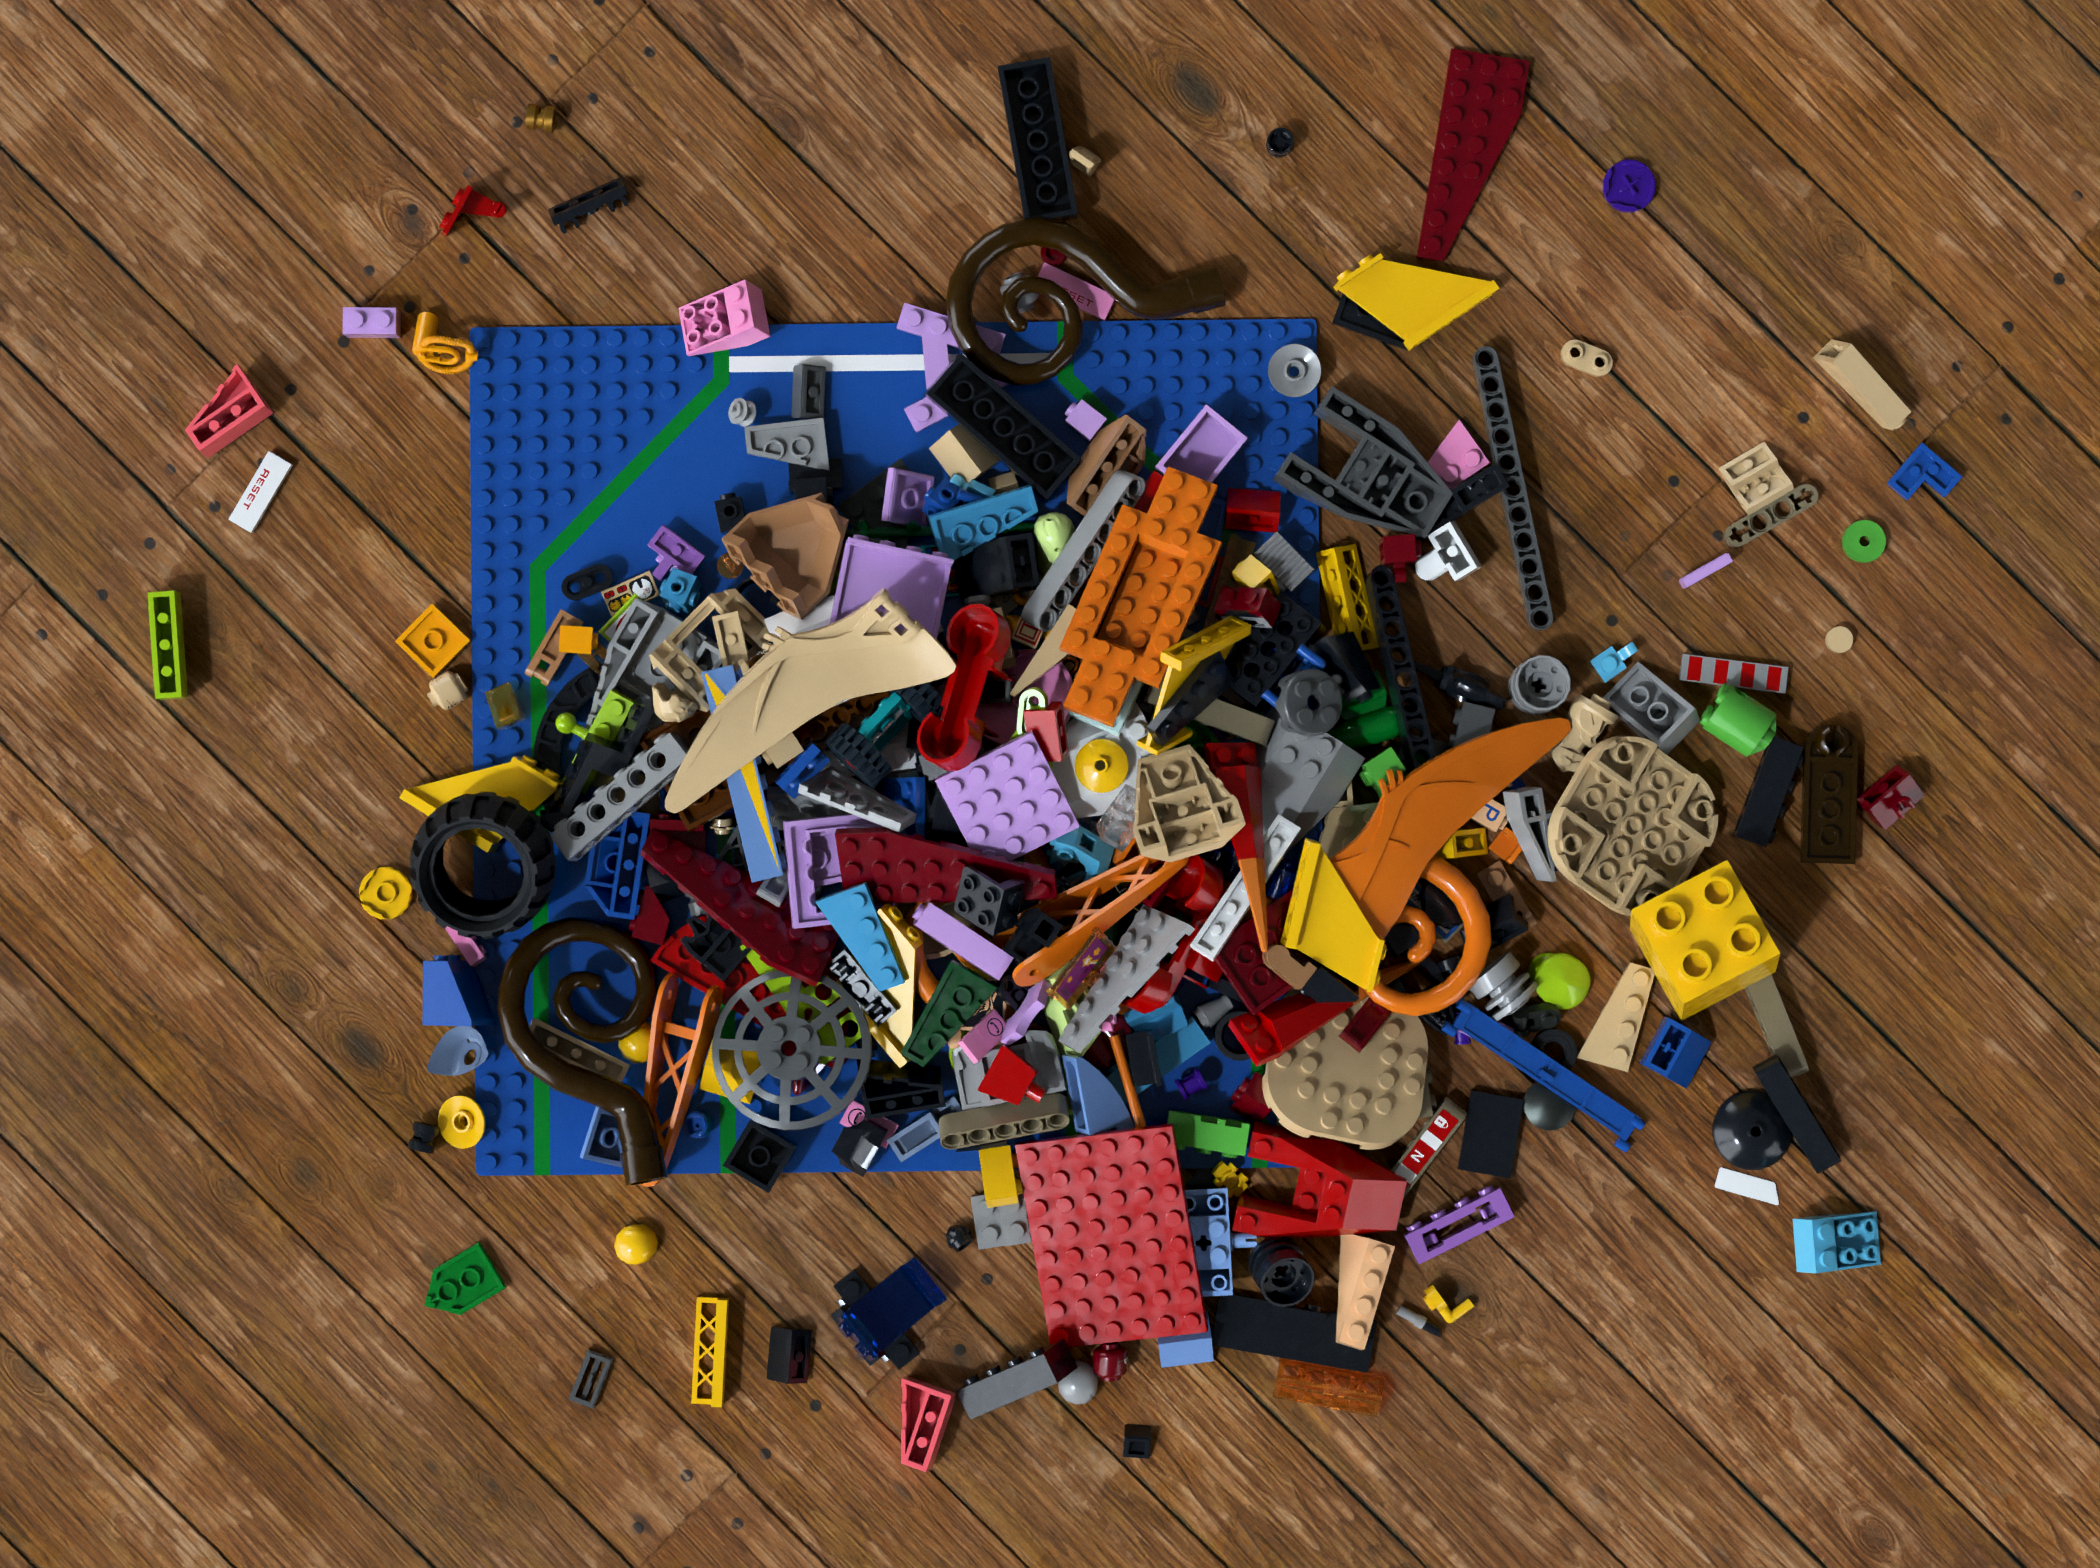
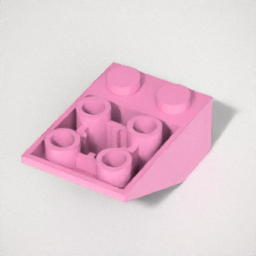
M742 280L678 308L687 356L745 347L771 337L762 289L747 280Z

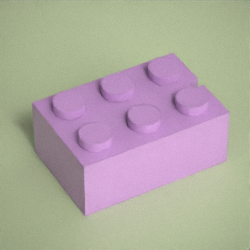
M1206 404L1155 466V470L1164 476L1167 467H1171L1212 483L1248 438Z

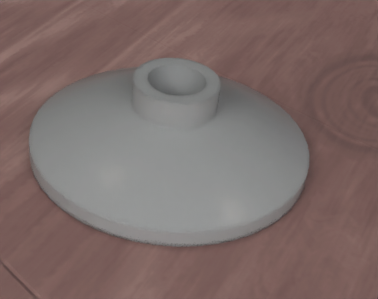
M1300 344L1283 346L1270 359L1268 365L1269 380L1272 386L1285 396H1304L1310 393L1320 380V361L1317 355L1306 346ZM1291 367H1296L1299 370L1297 376L1293 377L1289 374Z

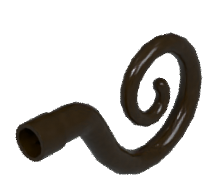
M1039 217L1002 224L980 237L963 253L951 274L945 303L950 331L963 354L992 379L1015 386L1038 384L1057 376L1073 361L1082 343L1083 321L1079 306L1068 291L1052 280L1038 276H1028L1016 279L1003 292L1001 311L1005 322L1013 331L1024 332L1028 327V322L1018 311V301L1025 294L1035 293L1043 295L1056 305L1063 318L1064 332L1059 344L1047 358L1027 364L1008 360L987 346L979 335L973 319L972 300L975 287L987 267L998 257L1015 248L1036 245L1060 252L1081 265L1124 309L1141 318L1149 320L1169 319L1191 312L1193 314L1225 306L1226 304L1223 285L1215 265L1183 273L1181 277L1167 281L1146 284L1096 239L1068 223Z
M567 917L545 923L525 936L506 962L499 984L497 1005L504 1041L522 1067L558 1092L597 1106L615 1116L623 1151L620 1155L626 1186L666 1179L668 1176L662 1145H659L655 1120L649 1104L642 1095L625 1083L570 1064L545 1048L530 1030L525 1013V992L530 975L546 954L555 947L571 942L601 944L618 954L631 967L634 974L636 994L625 1016L614 1023L601 1025L591 1023L576 1013L570 1000L573 991L578 987L599 990L603 985V980L599 974L587 970L574 971L560 979L553 996V1002L558 1018L568 1030L580 1037L600 1043L624 1040L637 1032L648 1019L657 995L655 970L648 952L631 934L613 923L582 917Z

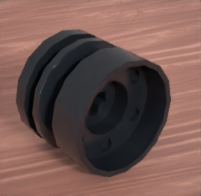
M1281 1236L1268 1237L1259 1242L1251 1251L1248 1259V1270L1264 1298L1272 1305L1280 1307L1293 1306L1303 1301L1311 1292L1314 1285V1272L1299 1246L1292 1239Z

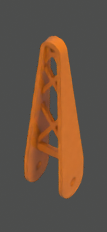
M1140 854L1058 894L1057 899H1047L1031 907L1038 908L1056 921L1064 917H1077L1071 930L1059 938L1056 936L1049 948L1044 947L1015 968L1012 978L1016 985L1022 987L1034 985L1059 970L1188 863L1190 857L1174 862L1165 861L1163 867L1155 873L1144 874L1148 866L1158 861V859L1141 856ZM1121 882H1132L1127 892L1102 909H1090L1095 898ZM1025 910V911L1019 913V914L1017 915V917H1018L1017 920H1018L1027 910ZM1014 925L1013 928L992 936L993 944L1003 950L1017 927Z
M668 973L664 977L656 997L652 1015L643 1096L649 1104L655 1120L657 1136L663 1149L666 1170L714 1035L723 996L722 989L719 986L713 985L708 989L702 1002L696 1029L672 1023L679 987L678 976L673 973ZM669 1034L693 1040L691 1049L676 1064L668 1045ZM666 1057L669 1070L662 1076ZM686 1063L681 1081L677 1070ZM672 1076L678 1095L672 1116L661 1125L656 1112L659 1089ZM668 1128V1131H667V1134H666V1138H665L663 1132ZM662 1180L644 1183L641 1185L645 1187H651L654 1185H658L662 1182Z

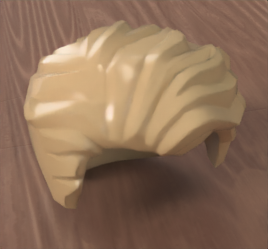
M656 683L652 686L654 712L662 721L681 722L692 717L698 709L697 704L691 701L678 687L675 691H670L664 683Z

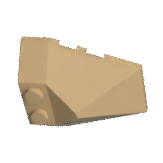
M1190 744L1165 751L1159 755L1154 754L1138 759L1133 833L1141 856L1174 862L1223 847L1246 825L1236 797L1227 791L1223 782L1214 776L1209 770V766Z

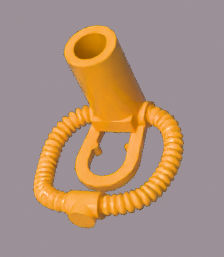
M430 312L418 314L412 351L424 366L441 374H457L466 371L472 366L474 361H477L478 351L470 340L436 336L438 317ZM435 343L465 347V361L455 367L436 365V363L444 365L456 364L460 359V354L451 347L435 346ZM434 352H438V354H441L442 352L449 353L454 357L446 359L441 358L440 356L436 357L433 355Z

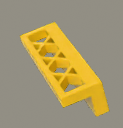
M1356 544L1316 552L1334 635L1354 632L1363 651L1378 648L1379 645ZM1348 551L1350 558L1349 566L1345 563L1343 552ZM1350 579L1355 581V592L1350 588ZM1356 604L1361 608V617L1356 614ZM1362 630L1366 633L1368 644L1365 645L1362 642Z
M697 1296L691 1404H710L711 1407H722L724 1405L729 1298ZM702 1303H716V1316L709 1321L702 1314ZM701 1320H703L706 1323V1325L702 1329ZM708 1326L715 1333L714 1343L709 1348L700 1340L701 1333ZM700 1346L705 1350L701 1355ZM707 1353L713 1359V1369L708 1374L699 1367V1360ZM700 1373L703 1376V1378L698 1382ZM711 1374H713L712 1380L709 1378ZM707 1380L712 1386V1398H697L698 1386Z

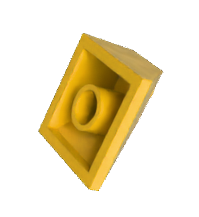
M711 1042L699 1089L727 1097L715 1075ZM719 1049L722 1072L733 1092L744 1082L736 1067L734 1050ZM742 1051L744 1065L748 1074L751 1075L761 1066L757 1051ZM750 1090L740 1101L751 1104L754 1092Z

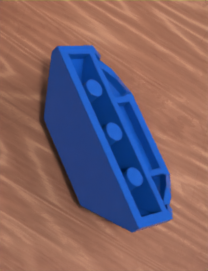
M634 812L589 851L584 886L607 916L634 920L643 857L640 855V852L646 842L650 814Z

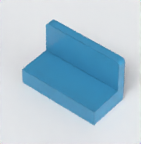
M1175 994L1172 995L1163 1007L1157 1008L1152 1012L1143 1014L1130 1010L1123 1013L1127 1024L1133 1027L1134 1032L1152 1028L1154 1042L1189 1026L1181 1002Z

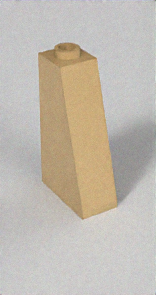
M1831 339L1813 357L1882 428L1894 430L1900 428L1906 422V417L1911 413L1910 409L1851 343Z

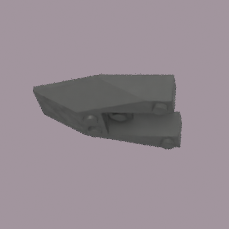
M1331 386L1313 414L1358 442L1340 474L1334 480L1290 452L1272 480L1293 494L1345 519L1404 534H1415L1416 537L1425 539L1453 493L1398 427Z

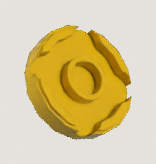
M380 867L370 871L363 878L359 887V895L363 909L371 916L378 919H394L402 915L409 908L413 898V888L409 878L402 871L392 867Z

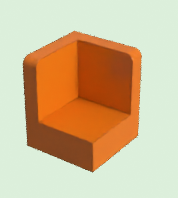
M1504 827L1488 846L1490 851L1507 864H1512L1522 851L1514 832L1507 827Z

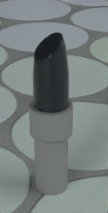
M1400 1305L1396 1312L1397 1315L1413 1323L1419 1329H1423L1437 1337H1442V1330L1439 1326L1427 1320L1425 1316Z

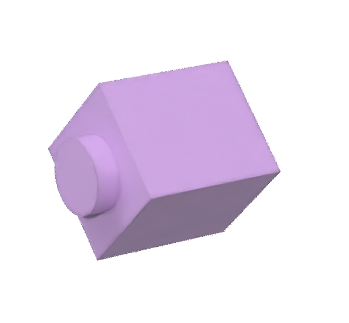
M1082 399L1078 404L1073 402L1065 412L1067 416L1065 423L1089 442L1093 440L1097 432L1107 422V418Z

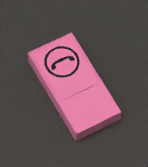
M993 1009L958 1044L973 1063H977L1001 1040L1006 1022L996 1009Z
M854 1100L848 1106L839 1123L845 1127L858 1125L866 1118L864 1105ZM886 1117L869 1119L888 1129L880 1145L886 1149L889 1144L887 1139L894 1135L899 1124Z

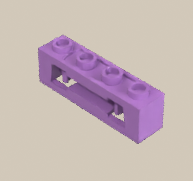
M1489 1185L1478 1191L1479 1196L1471 1200L1468 1197L1460 1199L1454 1203L1455 1208L1447 1212L1445 1209L1438 1210L1430 1215L1431 1220L1423 1224L1419 1220L1407 1226L1408 1231L1403 1233L1417 1263L1421 1264L1514 1218L1501 1188L1498 1186L1493 1188L1492 1185ZM1486 1202H1489V1204L1478 1209L1482 1218L1485 1219L1489 1215L1497 1214L1483 1222L1477 1220L1440 1238L1441 1243L1429 1249L1426 1248L1433 1243L1439 1242L1434 1232H1430L1424 1237L1422 1234L1434 1228L1439 1230L1475 1212L1476 1207Z

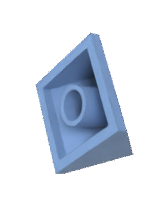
M596 1106L580 1158L623 1168L620 1155L623 1151L617 1120L614 1115Z
M1205 1308L1208 1323L1207 1332L1157 1338L1161 1368L1214 1361L1207 1308Z

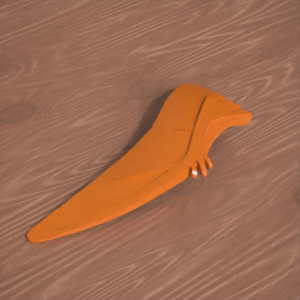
M1561 717L1543 719L1489 732L1447 750L1404 777L1402 770H1396V780L1393 769L1386 770L1388 785L1386 786L1383 778L1378 780L1382 796L1367 825L1344 849L1329 858L1376 935L1383 939L1386 937L1401 915L1427 863L1445 842L1497 794L1568 735L1571 730L1568 719Z

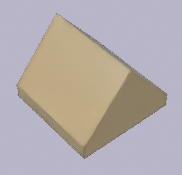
M1013 472L988 479L990 487L996 490L994 495L1019 488Z

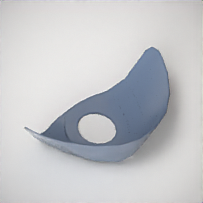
M456 1026L450 1029L436 1045L428 1062V1072L446 1076H457L480 1066L486 1061L489 1054L482 1035L471 1026ZM474 1049L476 1051V1058L472 1064L466 1065L464 1061L465 1056L470 1050Z

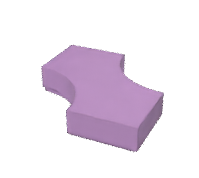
M1042 980L1028 990L1019 1009L1006 1022L1001 1038L1002 1043L1009 1046L1025 1036L1027 1028L1034 1017L1046 1005L1051 989L1049 982Z

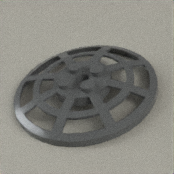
M777 970L754 978L741 987L729 999L719 1016L712 1041V1060L715 1075L729 1101L742 1114L757 1123L782 1130H803L819 1126L843 1112L855 1100L865 1083L872 1058V1038L869 1024L855 998L842 985L827 976L821 975L819 982L825 984L842 997L830 1007H827L823 1002L812 996L800 993L802 981ZM791 977L789 992L771 995L760 1002L750 992L752 988L768 980ZM741 998L750 1010L741 1021L735 1039H722L720 1037L726 1018L733 1006ZM788 1000L786 1016L772 1020L764 1010L765 1007L773 1003ZM799 1001L814 1006L822 1013L810 1023L797 1017ZM848 1006L854 1013L860 1028L862 1049L846 1047L844 1032L836 1017ZM756 1017L764 1027L758 1041L743 1040L749 1023ZM828 1022L831 1023L835 1032L837 1046L822 1045L818 1030ZM788 1041H793L797 1047L795 1054L792 1056H786L783 1053V1046ZM719 1049L734 1050L736 1067L744 1082L733 1092L722 1072ZM742 1051H757L761 1066L751 1075L748 1074L744 1065ZM821 1056L836 1057L832 1071L823 1081L815 1071ZM844 1059H861L860 1068L854 1083L847 1094L840 1100L830 1087L839 1076ZM767 1074L780 1079V1096L765 1091L757 1084ZM806 1077L815 1087L813 1091L804 1095L791 1097L792 1081L801 1080ZM752 1090L764 1100L779 1104V1121L755 1113L740 1100ZM822 1095L832 1106L828 1111L814 1118L790 1121L791 1105L807 1103Z

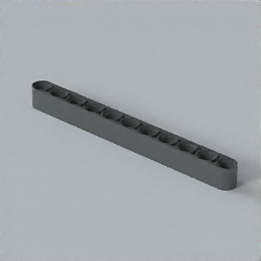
M1483 346L1473 354L1472 367L1493 465L1496 463L1507 483L1513 482L1519 487V493L1516 496L1509 495L1506 489L1499 494L1526 621L1532 630L1542 631L1547 629L1553 622L1552 608L1498 355L1492 347ZM1481 353L1489 354L1491 365H1481L1478 361V355ZM1493 379L1497 384L1496 391H1487L1483 385L1484 380ZM1491 405L1500 406L1502 416L1499 418L1492 417L1489 413V407ZM1498 430L1504 431L1508 436L1507 443H1498L1495 440V432ZM1501 457H1510L1513 460V468L1510 470L1503 469L1500 465ZM1512 509H1521L1524 512V520L1521 522L1514 521L1511 517ZM1519 534H1525L1529 537L1530 544L1527 548H1522L1517 544V536ZM1524 560L1534 562L1535 571L1533 574H1527L1523 571L1522 564ZM1530 586H1537L1540 589L1541 596L1538 600H1533L1528 596ZM1536 612L1545 614L1546 623L1544 626H1538L1534 623L1533 616Z

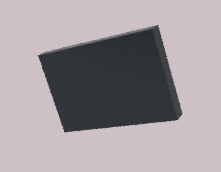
M1342 294L1332 322L1333 325L1407 351L1403 343L1405 340L1346 295Z
M1470 1091L1467 1108L1468 1114L1465 1120L1457 1169L1511 1178L1523 1099Z

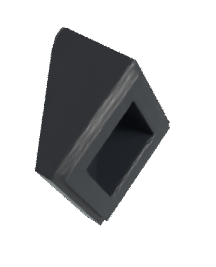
M1126 1424L1123 1457L1149 1459L1151 1426Z

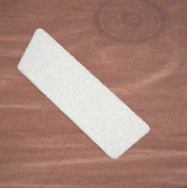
M1722 1167L1719 1168L1715 1188L1779 1205L1776 1184L1774 1182Z

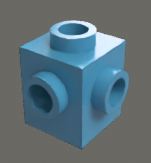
M672 568L668 579H665L661 584L660 597L665 607L670 611L689 613L692 606L695 607L699 601V591L702 584L697 576Z

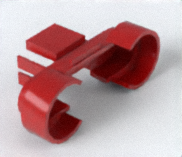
M970 604L960 609L952 617L947 627L946 641L948 648L956 653L958 658L955 671L948 677L940 705L943 707L941 718L930 712L923 719L917 733V745L921 755L927 761L946 771H958L967 767L976 758L981 748L982 736L984 734L991 737H999L998 734L985 727L986 723L975 718L986 678H1002L1006 681H1015L1014 678L1001 670L1011 641L1009 623L1002 615L982 604Z
M1199 855L1189 858L1188 863L1165 895L1177 901L1175 904L1176 908L1194 917L1190 925L1195 930L1190 936L1184 935L1169 964L1160 960V968L1132 998L1127 996L1120 1004L1139 1013L1146 1014L1152 1012L1157 1008L1163 1007L1169 1001L1182 977L1207 989L1206 985L1184 974L1187 968L1216 983L1218 982L1223 972L1216 961H1211L1190 948V944L1226 891L1222 870L1216 864Z

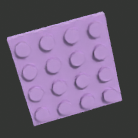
M1032 730L976 757L967 767L958 771H948L934 778L969 848L982 851L981 854L992 857L999 855L1006 857L1007 861H1012L1080 827Z

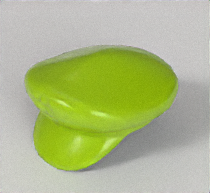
M1542 953L1536 956L1529 966L1528 974L1530 975V981H1535L1538 985L1536 989L1537 994L1545 1002L1555 1004L1558 1009L1574 1008L1584 1000L1589 992L1591 984L1589 971L1579 959L1570 954Z

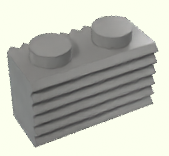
M1277 531L1253 554L1257 560L1272 571L1281 592L1287 590L1291 593L1314 570Z

